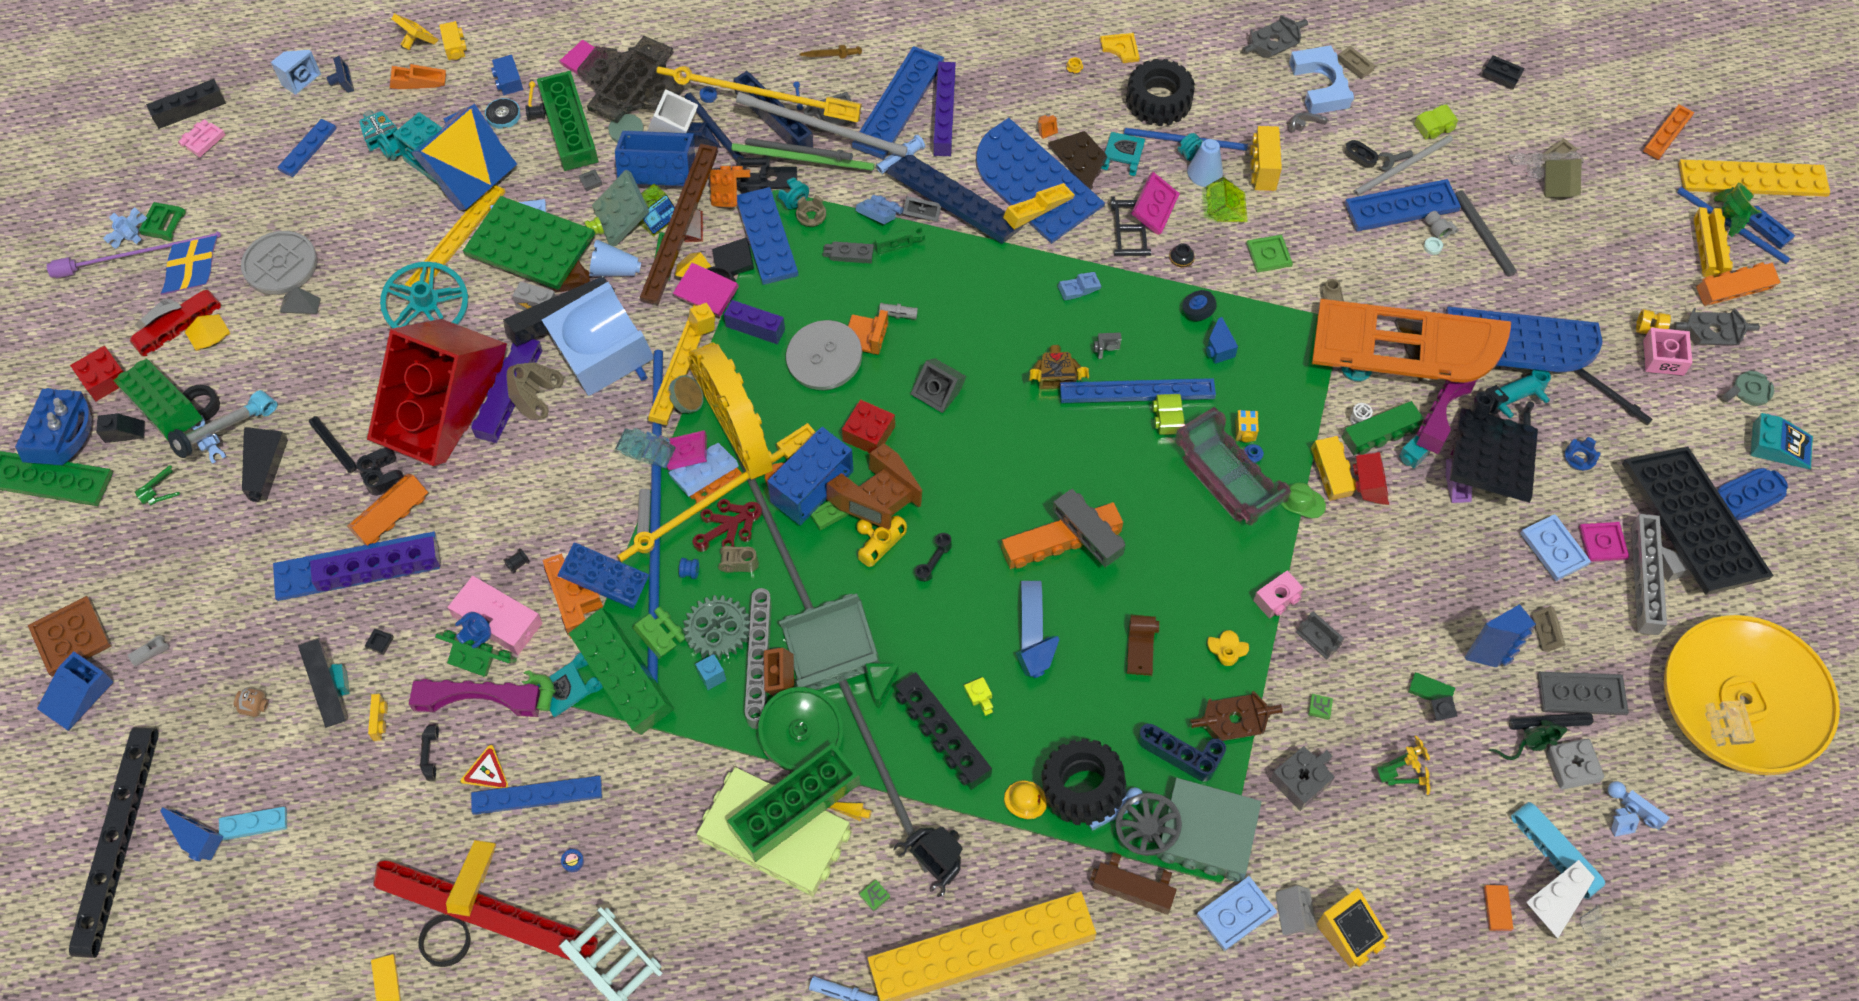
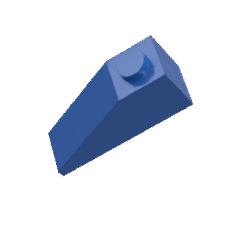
M162 807L160 812L181 849L189 853L188 857L198 862H201L202 859L212 860L224 836L177 810Z

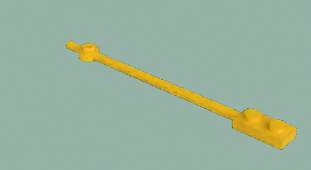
M680 66L675 70L657 67L658 74L672 76L681 85L695 81L824 109L825 116L859 122L861 103L833 97H826V102L692 74V71L687 66ZM682 72L686 73V78L682 76Z
M807 423L776 443L778 451L772 454L774 462L783 456L789 460L816 433L813 428ZM747 471L654 532L644 531L638 533L634 538V545L617 555L619 561L623 562L636 552L648 553L652 551L656 539L748 480L750 477ZM644 542L648 543V545L642 546L641 544Z

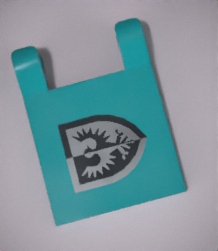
M1111 132L1105 151L1107 159L1101 169L1108 170L1110 160L1131 164L1129 175L1136 176L1145 139Z
M581 653L577 654L572 662L549 676L554 684V690H556L550 707L553 717L558 716L587 695L603 688L600 681L595 677L591 678L586 685L584 684L577 669L587 666L588 663Z

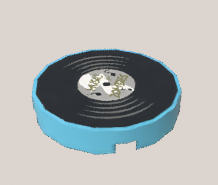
M507 98L494 100L485 109V117L488 124L497 129L512 127L518 122L521 115L518 104Z

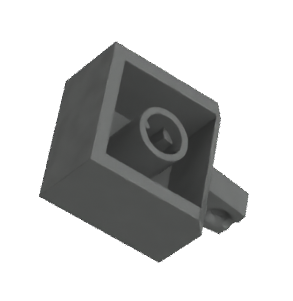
M1303 746L1273 772L1270 781L1301 811L1321 794L1335 778L1326 766L1333 756L1326 750L1317 757Z

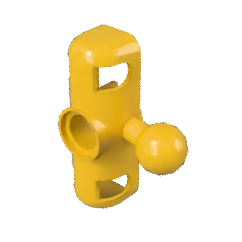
M893 516L891 519V529L889 530L883 527L874 530L871 522L863 519L859 520L857 523L858 532L871 537L865 543L864 548L859 549V561L868 567L873 566L906 534L907 524L905 520L900 516ZM900 526L904 528V531L901 535L898 530ZM877 551L878 557L874 560L871 554Z

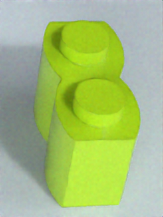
M1446 104L1421 113L1416 117L1414 125L1425 140L1428 138L1435 139L1444 132H1452L1456 128L1458 119Z
M1157 395L1156 401H1153L1152 405L1153 412L1157 414V417L1154 419L1155 429H1158L1159 435L1183 434L1184 416L1181 395Z

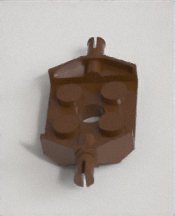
M1252 691L1251 695L1212 701L1210 698L1204 716L1198 719H1190L1191 728L1203 726L1212 738L1222 741L1261 735L1265 732L1268 718L1272 714L1283 713V708H1281V704L1267 706L1255 691ZM1237 715L1240 717L1241 722L1233 723L1229 717Z

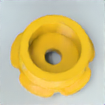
M1077 57L1070 58L1066 64L1069 72L1079 73L1083 69L1082 61Z

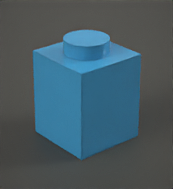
M714 654L695 664L698 675L707 690L726 681L724 670Z

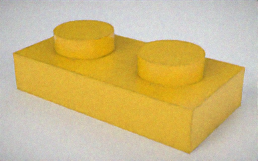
M371 694L368 735L373 741L382 740V734L386 732V722L383 721L384 714H387L388 705L380 694Z

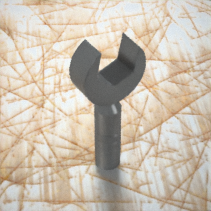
M1409 150L1395 155L1381 152L1378 156H1384L1385 163L1377 168L1386 171L1390 170L1394 162L1412 157L1413 152Z

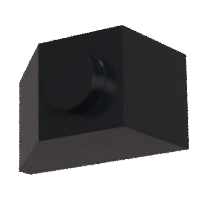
M119 413L99 415L97 417L96 433L104 443L144 439L145 421Z

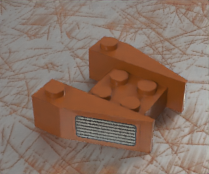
M883 443L870 453L869 469L876 475L861 486H857L845 475L839 474L827 483V500L841 511L889 530L891 529L893 514L910 502H913L918 507L921 506L922 489L899 454Z

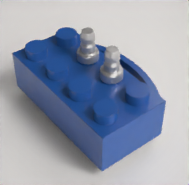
M51 388L41 390L15 446L22 462L63 465L77 453L86 441L92 426L91 411L82 392ZM83 417H84V421H83L82 427L80 428L79 432L77 433V431H78V429H79V426H80V424H81V422H82V419H83Z

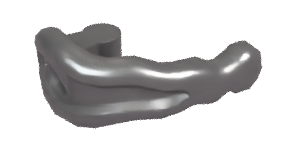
M1297 113L1291 120L1289 131L1291 133L1295 129L1303 131L1306 125L1305 121L1319 122L1325 125L1328 119L1318 114Z

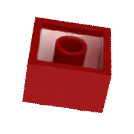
M1380 452L1357 455V463L1353 464L1355 475H1359V481H1356L1357 493L1361 492L1363 500L1389 505L1385 470Z

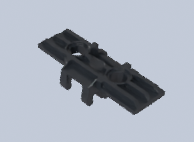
M766 156V158L737 157V166L762 165L760 173H750V177H740L741 180L737 182V190L741 191V194L768 187L771 189H790L787 180L791 178H796L797 180V167H770V156ZM775 176L777 179L769 181L768 177Z

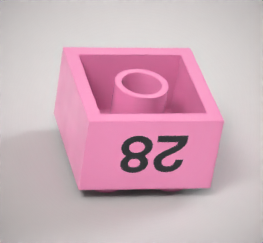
M1650 328L1643 340L1646 372L1684 376L1692 365L1690 331Z

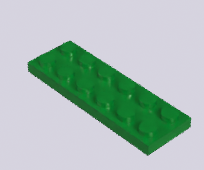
M0 451L1 491L98 507L113 474L112 470L108 468L66 462L63 465L22 462L17 453Z

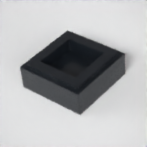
M374 628L365 644V648L384 655L394 636Z

